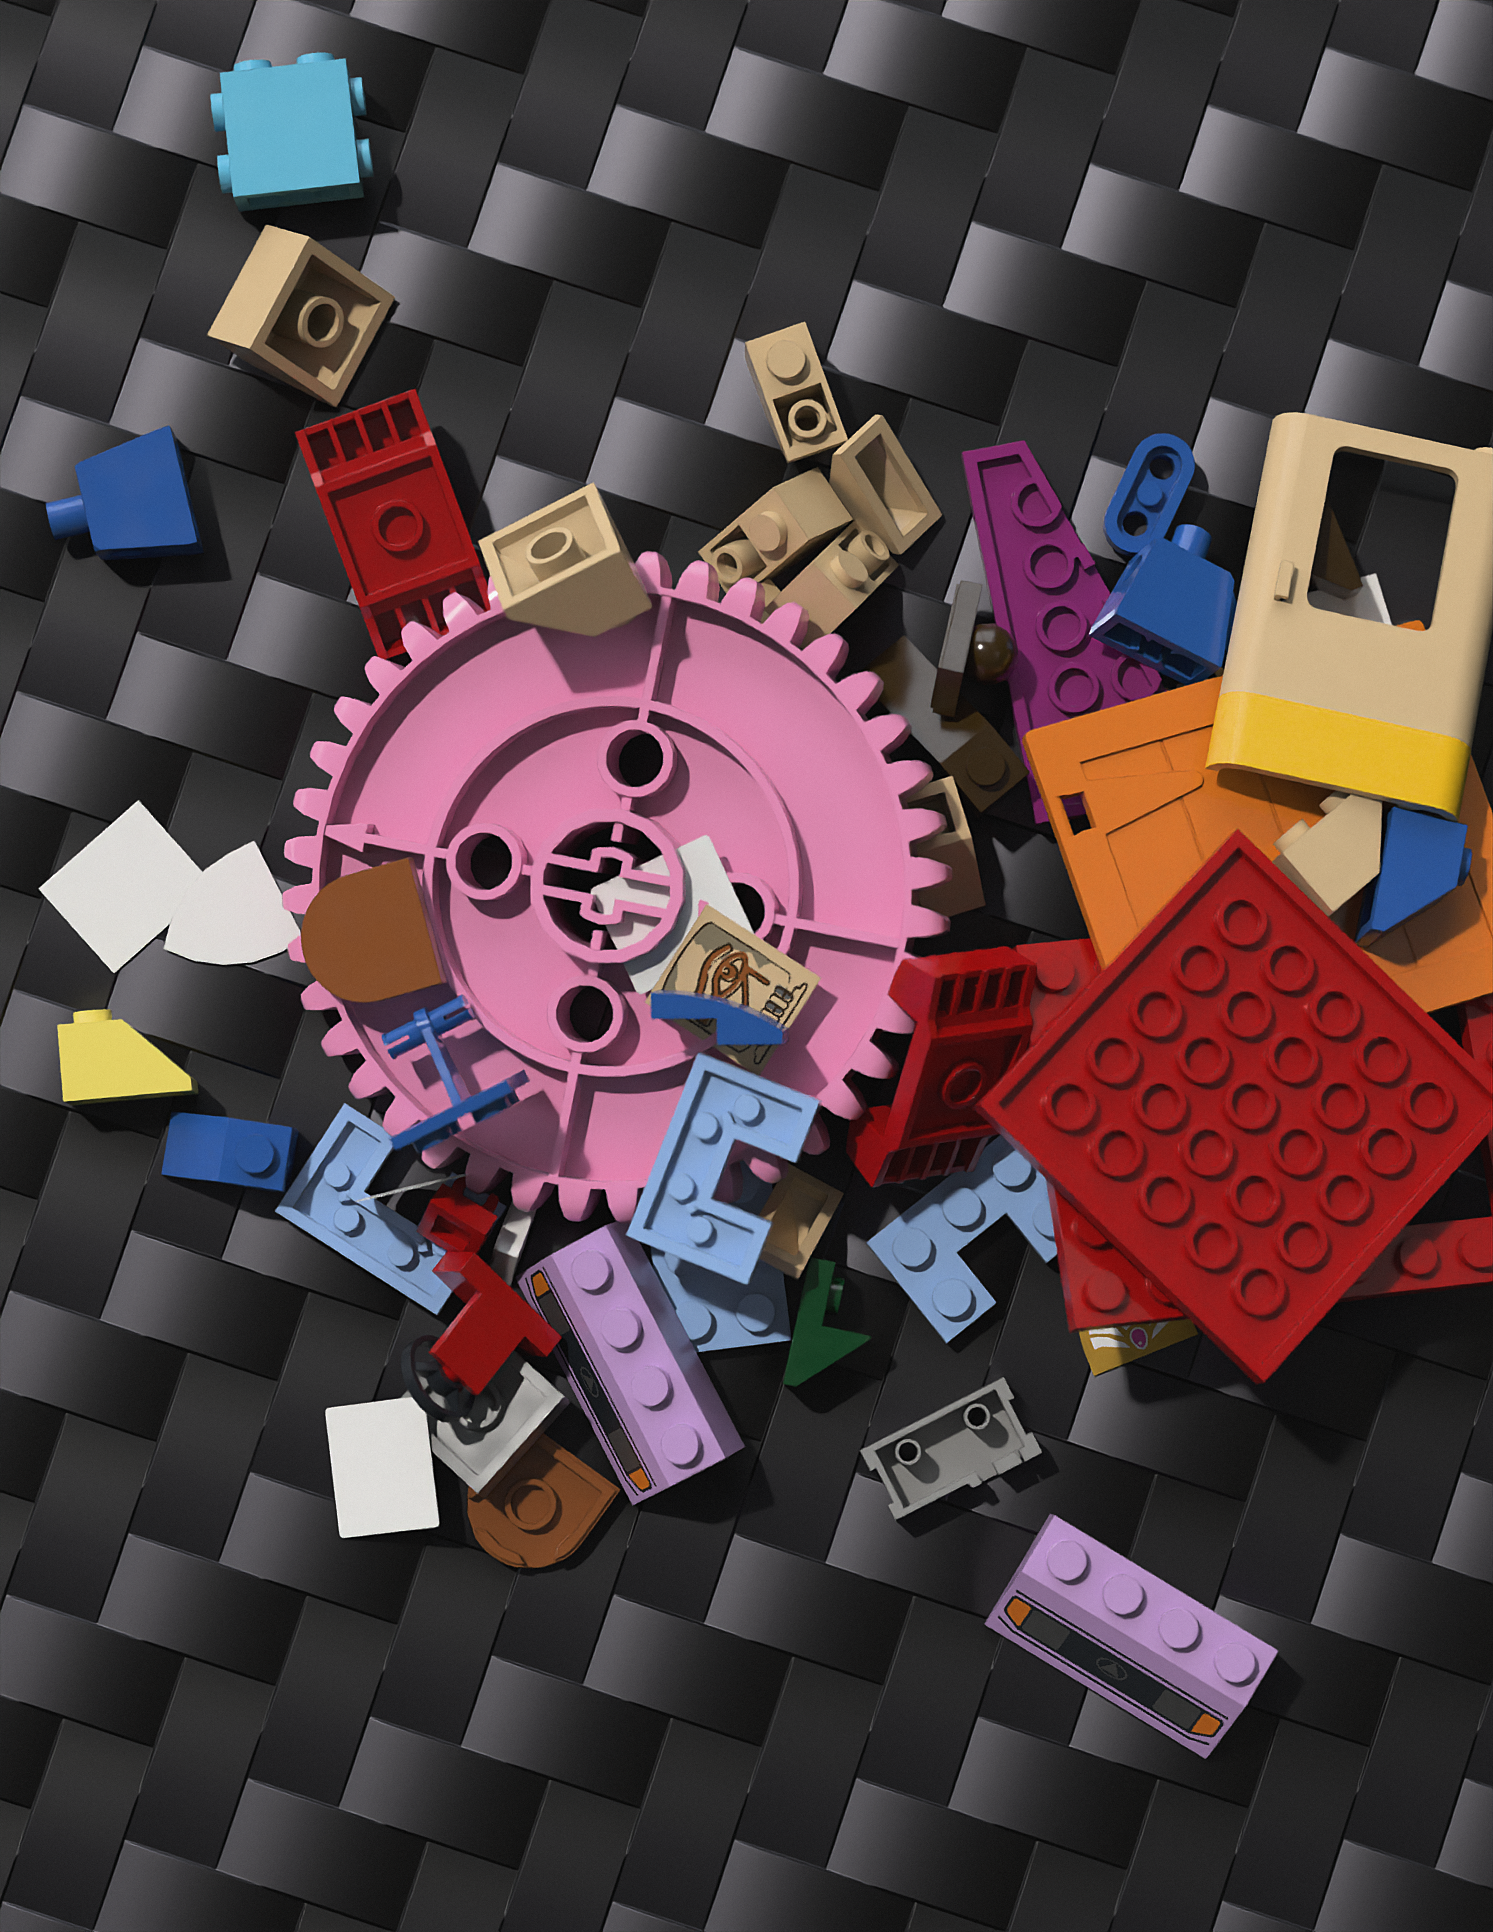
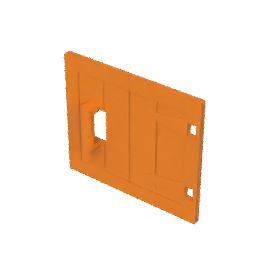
M1418 620L1397 625L1398 627L1416 631H1425L1424 624ZM1223 675L1028 731L1022 738V744L1102 970L1232 832L1239 829L1264 855L1273 861L1281 854L1273 843L1302 819L1312 828L1327 815L1319 805L1336 790L1235 768H1224L1218 772L1205 769ZM1471 754L1458 822L1468 825L1464 847L1472 851L1471 865L1462 886L1457 885L1439 903L1367 948L1359 946L1427 1014L1493 994V812ZM1080 795L1091 829L1074 835L1061 799ZM1382 801V818L1393 807H1396V803ZM1364 886L1328 916L1353 942L1356 935Z

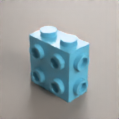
M318 52L299 56L296 59L297 64L272 67L271 62L268 60H247L235 64L234 71L220 73L222 93L211 94V109L215 132L226 131L228 155L217 156L218 173L222 194L233 193V198L239 211L364 197L362 178L373 177V164L369 139L358 140L355 116L367 115L362 77L351 78L346 58L335 60L334 55L331 53Z

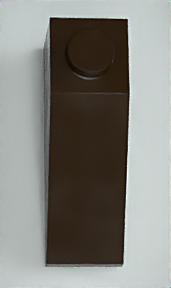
M902 636L858 672H874L883 681V690L876 703L886 715L898 714L908 718L912 725V730L907 740L924 761L930 765L939 779L953 776L961 804L975 822L1025 783L1030 771L991 724L961 693H959L954 717L932 713L933 708H930L937 669L905 636Z

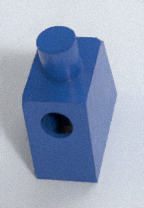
M171 426L161 427L79 462L75 465L81 495L46 503L48 519L54 539L58 540L90 532L94 550L101 560L182 556L204 553L177 437Z
M1183 524L1176 528L1171 542L1165 538H1155L1135 554L1127 564L1092 625L1089 636L1186 686L1204 681L1220 669L1224 660L1235 581L1230 572L1206 560L1212 542L1211 535L1201 527Z

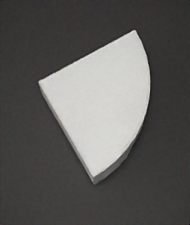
M513 1201L494 1246L489 1266L509 1286H511L536 1213V1209L530 1212L518 1210L514 1206Z

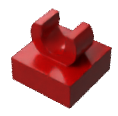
M462 1176L454 1181L451 1188L444 1183L441 1184L431 1199L416 1232L448 1252H475L478 1255L498 1217L493 1213L498 1205L499 1197L491 1193L483 1205L476 1204L463 1196L467 1186L466 1176Z

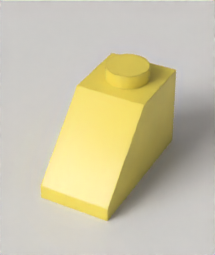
M100 1009L74 1012V1023L57 1025L63 1102L69 1105L198 1094V1084L193 1077L130 1024L122 1019L112 1020V1010Z

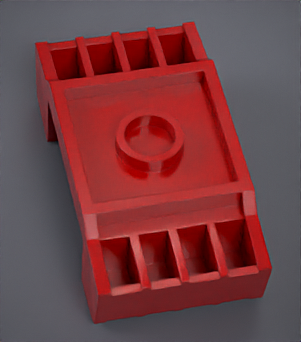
M416 389L295 432L379 658L388 659L407 652L403 644L401 631L410 621L427 626L441 636L449 633L450 631L443 615V601L454 592L470 598L485 612L491 610L485 576Z
M1007 946L902 959L894 974L887 995L907 1012L917 1024L895 1098L891 1105L866 1108V1112L859 1119H851L847 1135L846 1153L872 1188L892 1182L903 1183L905 1180L919 1178L923 1180L930 1176H949V1173L974 1172L989 1137L999 1133L973 1107L1026 1051L1034 1025L1030 1011V1002L1038 966L1037 963Z

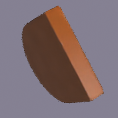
M407 857L340 877L320 890L308 906L301 928L303 956L313 977L330 993L353 1002H380L447 983L414 858Z
M543 1433L486 1498L477 1494L470 1486L468 1487L467 1514L475 1538L491 1556L514 1567L542 1568L558 1563L571 1555L582 1544L621 1489Z

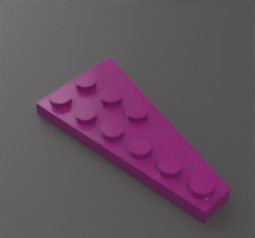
M1023 440L962 452L961 459L994 624L1007 630L1016 640L1019 661L1006 680L1022 763L1030 771L1026 784L1034 824L1039 826L1050 824V820L1022 744L1024 735L1036 728L1166 692V689L1161 682L1162 679L1157 670L1089 636L1091 627L1109 598L1110 592L1095 568V562L1087 548L1076 535L1062 510L1060 501L1026 442ZM1080 795L1061 799L1069 820L1087 816Z

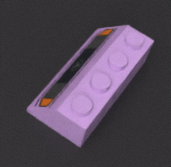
M617 1221L605 1225L551 1254L515 1278L529 1305L562 1337L553 1348V1352L631 1504L634 1505L732 1455L745 1446L640 1242L626 1236L630 1224H621Z
M1052 1514L1048 1516L985 1622V1625L1205 1759L1246 1707L1278 1650Z

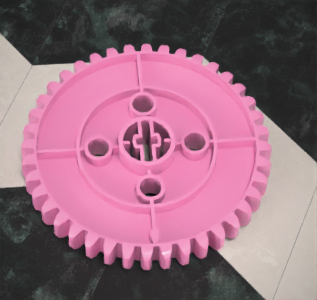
M650 551L642 553L635 566L653 608L637 615L630 623L622 627L611 628L595 637L509 620L502 609L491 576L489 577L487 591L491 610L485 612L470 598L454 592L443 601V615L450 631L449 633L441 636L431 628L414 621H410L405 625L401 635L404 647L412 661L404 667L373 656L366 663L364 669L369 682L380 694L376 701L370 704L348 697H340L334 706V712L340 722L353 733L347 746L317 741L313 744L310 751V757L317 766L333 777L328 790L314 788L297 790L293 806L304 815L319 821L317 835L296 837L287 840L284 846V856L296 864L313 868L312 883L295 886L283 892L282 906L288 911L305 914L313 898L330 882L348 874L407 857L414 858L447 983L396 998L368 1003L342 999L327 991L318 981L310 984L301 994V1002L304 1009L338 1010L342 1021L330 1029L321 1041V1046L326 1056H345L361 1053L366 1061L354 1073L350 1081L349 1091L355 1099H365L392 1092L396 1098L386 1111L382 1124L384 1131L391 1137L453 1106L426 1043L398 1056L394 1060L387 1050L408 1040L409 1036L407 1035L385 1046L381 1035L414 1020L413 1013L423 1007H427L432 1011L463 994L469 1004L448 1014L447 1018L472 1008L475 1019L442 1034V1037L470 1095L473 1096L522 1070H525L530 1081L515 1090L520 1101L508 1109L478 1124L475 1123L471 1113L457 1119L462 1131L422 1152V1160L430 1168L436 1169L450 1165L462 1157L465 1152L470 1153L465 1174H468L466 1175V1186L476 1194L493 1190L506 1178L509 1172H512L511 1193L513 1203L518 1210L525 1212L541 1207L552 1194L555 1185L558 1184L559 1203L563 1215L569 1221L575 1222L584 1221L593 1214L600 1202L603 1189H606L608 1205L615 1220L621 1224H630L632 1222L699 1052L747 1070L712 1047L717 1044V1031L708 1038L701 1040L671 1019H651V1006L646 1004L645 1000L652 990L638 994L623 964L654 951L675 929L686 901L685 869L676 848L704 835L709 836L732 887L747 884L752 886L762 897L765 905V918L761 928L754 935L821 977L789 1028V1041L778 1045L759 1075L822 1101L803 1148V1151L809 1154H822L830 1146L831 1141L827 1126L819 1114L823 1107L838 1116L854 1120L859 1119L866 1112L868 1105L865 1098L851 1079L856 1071L880 1079L894 1078L898 1072V1062L878 1039L883 1030L893 1033H914L917 1022L887 995L890 984L902 959L922 958L912 953L915 938H933L947 934L950 931L951 925L950 919L945 915L919 906V891L938 888L950 882L953 878L952 868L949 865L931 859L918 858L916 844L930 840L943 832L947 827L945 816L938 812L924 809H909L906 798L922 790L932 780L933 772L930 765L920 761L892 763L889 754L901 746L911 733L912 725L908 718L903 715L892 714L868 720L865 716L868 710L877 702L883 690V681L874 672L865 671L851 675L838 683L835 678L845 664L849 645L841 636L828 634L816 639L802 650L800 646L806 636L809 623V614L806 609L795 602L786 603L775 610L762 624L760 622L765 609V590L759 582L749 577L739 580L729 589L722 602L718 603L720 586L718 573L714 566L700 560L692 562L683 572L676 589L673 590L672 575L668 562L659 553ZM641 734H651L659 742L663 751L662 768L659 775L651 783L642 787H631L623 779L619 769L620 753L623 746L631 738ZM612 826L614 828L611 840L633 845L639 844L640 833L643 831L661 850L669 869L670 877L634 870V868L651 860L631 850L599 847L592 850L590 860L575 858L572 855L591 835ZM496 835L509 847L512 855V868L508 878L500 886L488 890L475 880L471 871V856L475 847L483 839ZM621 860L623 862L620 877L670 887V899L666 909L615 899L612 915H603L599 912L595 903L597 895L564 888V874L567 867L617 876ZM564 899L582 902L580 915L587 920L601 925H618L623 923L626 911L662 919L643 940L617 950L609 931L593 930L590 942L572 923ZM700 899L698 903V917L709 902ZM300 935L288 944V954L292 961L306 963L302 952ZM590 986L602 990L609 997L613 1007V1021L609 1030L600 1039L593 1042L582 1038L574 1030L570 1021V1007L574 997L582 989ZM737 1139L714 1198L727 1204L740 1199L743 1192L741 1161L744 1160L752 1172L762 1180L773 1184L786 1178L788 1174V1160Z

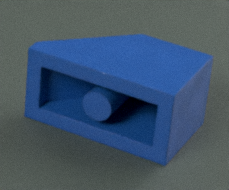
M1393 807L1382 818L1380 873L1364 886L1354 943L1367 948L1439 903L1457 885L1462 886L1464 884L1472 859L1471 849L1464 847L1468 825Z
M171 1112L161 1175L286 1194L290 1188L299 1131L293 1127L235 1118Z

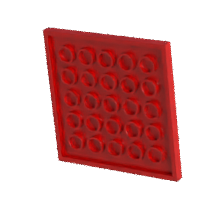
M1237 829L1217 847L973 1108L1256 1384L1266 1381L1493 1129V1077L1266 855Z

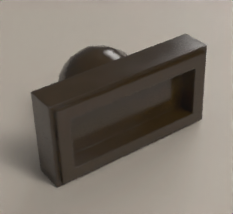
M961 580L960 584L956 585L930 705V708H933L932 713L950 717L955 716L963 675L980 686L995 685L1007 680L1019 661L1016 640L1007 630L994 623L979 624L974 627L983 584Z

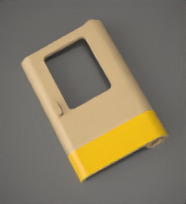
M1299 412L1283 413L1277 415L1272 420L1205 769L1217 772L1224 768L1241 769L1396 803L1397 808L1456 823L1459 822L1493 630V448L1483 447L1471 450ZM1346 451L1442 472L1454 479L1456 483L1432 621L1428 630L1416 631L1317 609L1309 604L1307 600L1309 581L1333 455L1337 452Z

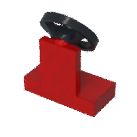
M446 1252L433 1268L432 1272L466 1306L440 1338L432 1335L420 1336L404 1348L401 1356L402 1376L410 1395L426 1414L444 1423L455 1422L472 1410L475 1395L480 1394L513 1350L520 1355L547 1357L562 1338L475 1252ZM420 1346L430 1348L431 1350L428 1353L434 1359L429 1362H415V1352ZM418 1376L425 1378L430 1388L436 1394L445 1397L452 1411L444 1409L431 1399L421 1385Z

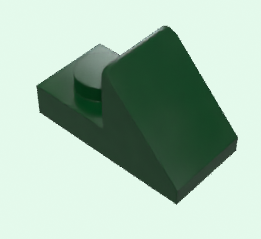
M813 1257L809 1258L783 1384L796 1387L872 1339V1336L822 1326L824 1314L837 1316L842 1295L844 1278L833 1276L835 1262Z

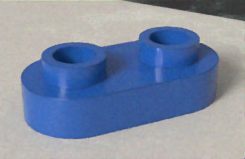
M1166 433L1154 434L1144 439L1136 447L1103 519L1105 538L1109 545L1120 554L1133 557L1155 538H1164L1195 469L1193 453L1182 439ZM1157 459L1166 460L1172 466L1173 473L1167 479L1155 478L1150 472V463ZM1131 515L1139 516L1146 524V531L1142 535L1132 536L1124 530L1123 520Z

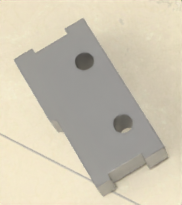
M1004 1377L859 1450L868 1469L871 1471L876 1468L892 1500V1503L887 1506L895 1520L965 1484L974 1488L988 1478L1001 1474L1021 1464L1022 1461H1027L1042 1453L1033 1433L1025 1434L1009 1402L1014 1396ZM974 1407L980 1408L984 1413V1421L979 1426H973L968 1421V1413ZM906 1442L912 1443L916 1448V1455L910 1461H904L899 1456V1448Z

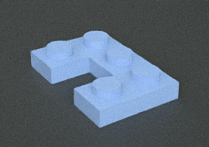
M699 1052L626 1236L746 1285L750 1284L774 1222L715 1199L714 1196L737 1139L792 1162H798L822 1101Z
M344 1103L275 1212L434 1314L439 1315L453 1291L432 1270L448 1251L417 1233V1225L375 1198L355 1202L370 1197L366 1191L394 1147L389 1140L391 1136L384 1131L383 1127ZM452 1172V1174L450 1175V1177H452V1176H457V1175ZM457 1178L447 1180L445 1185L451 1188ZM466 1187L463 1196L480 1206L489 1197L486 1193L476 1194L470 1191L468 1187ZM499 1201L493 1213L498 1217L490 1234L508 1208Z
M1002 1135L984 1148L974 1172L966 1173L962 1171L951 1174L866 1242L868 1247L945 1343L996 1304V1301L957 1252L1004 1214L1008 1216L1044 1263H1047L1057 1255L1046 1178Z

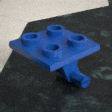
M463 994L432 1011L427 1007H423L413 1013L414 1020L381 1035L385 1046L407 1035L409 1036L408 1040L387 1050L394 1060L398 1056L426 1043L453 1105L389 1138L395 1150L412 1142L417 1153H420L462 1131L457 1119L471 1113L475 1123L478 1124L508 1109L520 1101L515 1090L530 1081L525 1070H522L473 1096L470 1095L442 1037V1034L475 1019L472 1008L447 1018L448 1014L469 1004Z

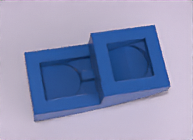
M657 990L651 992V1019H717V1045L784 1044L789 1041V1028L754 1008L738 1002L687 991Z

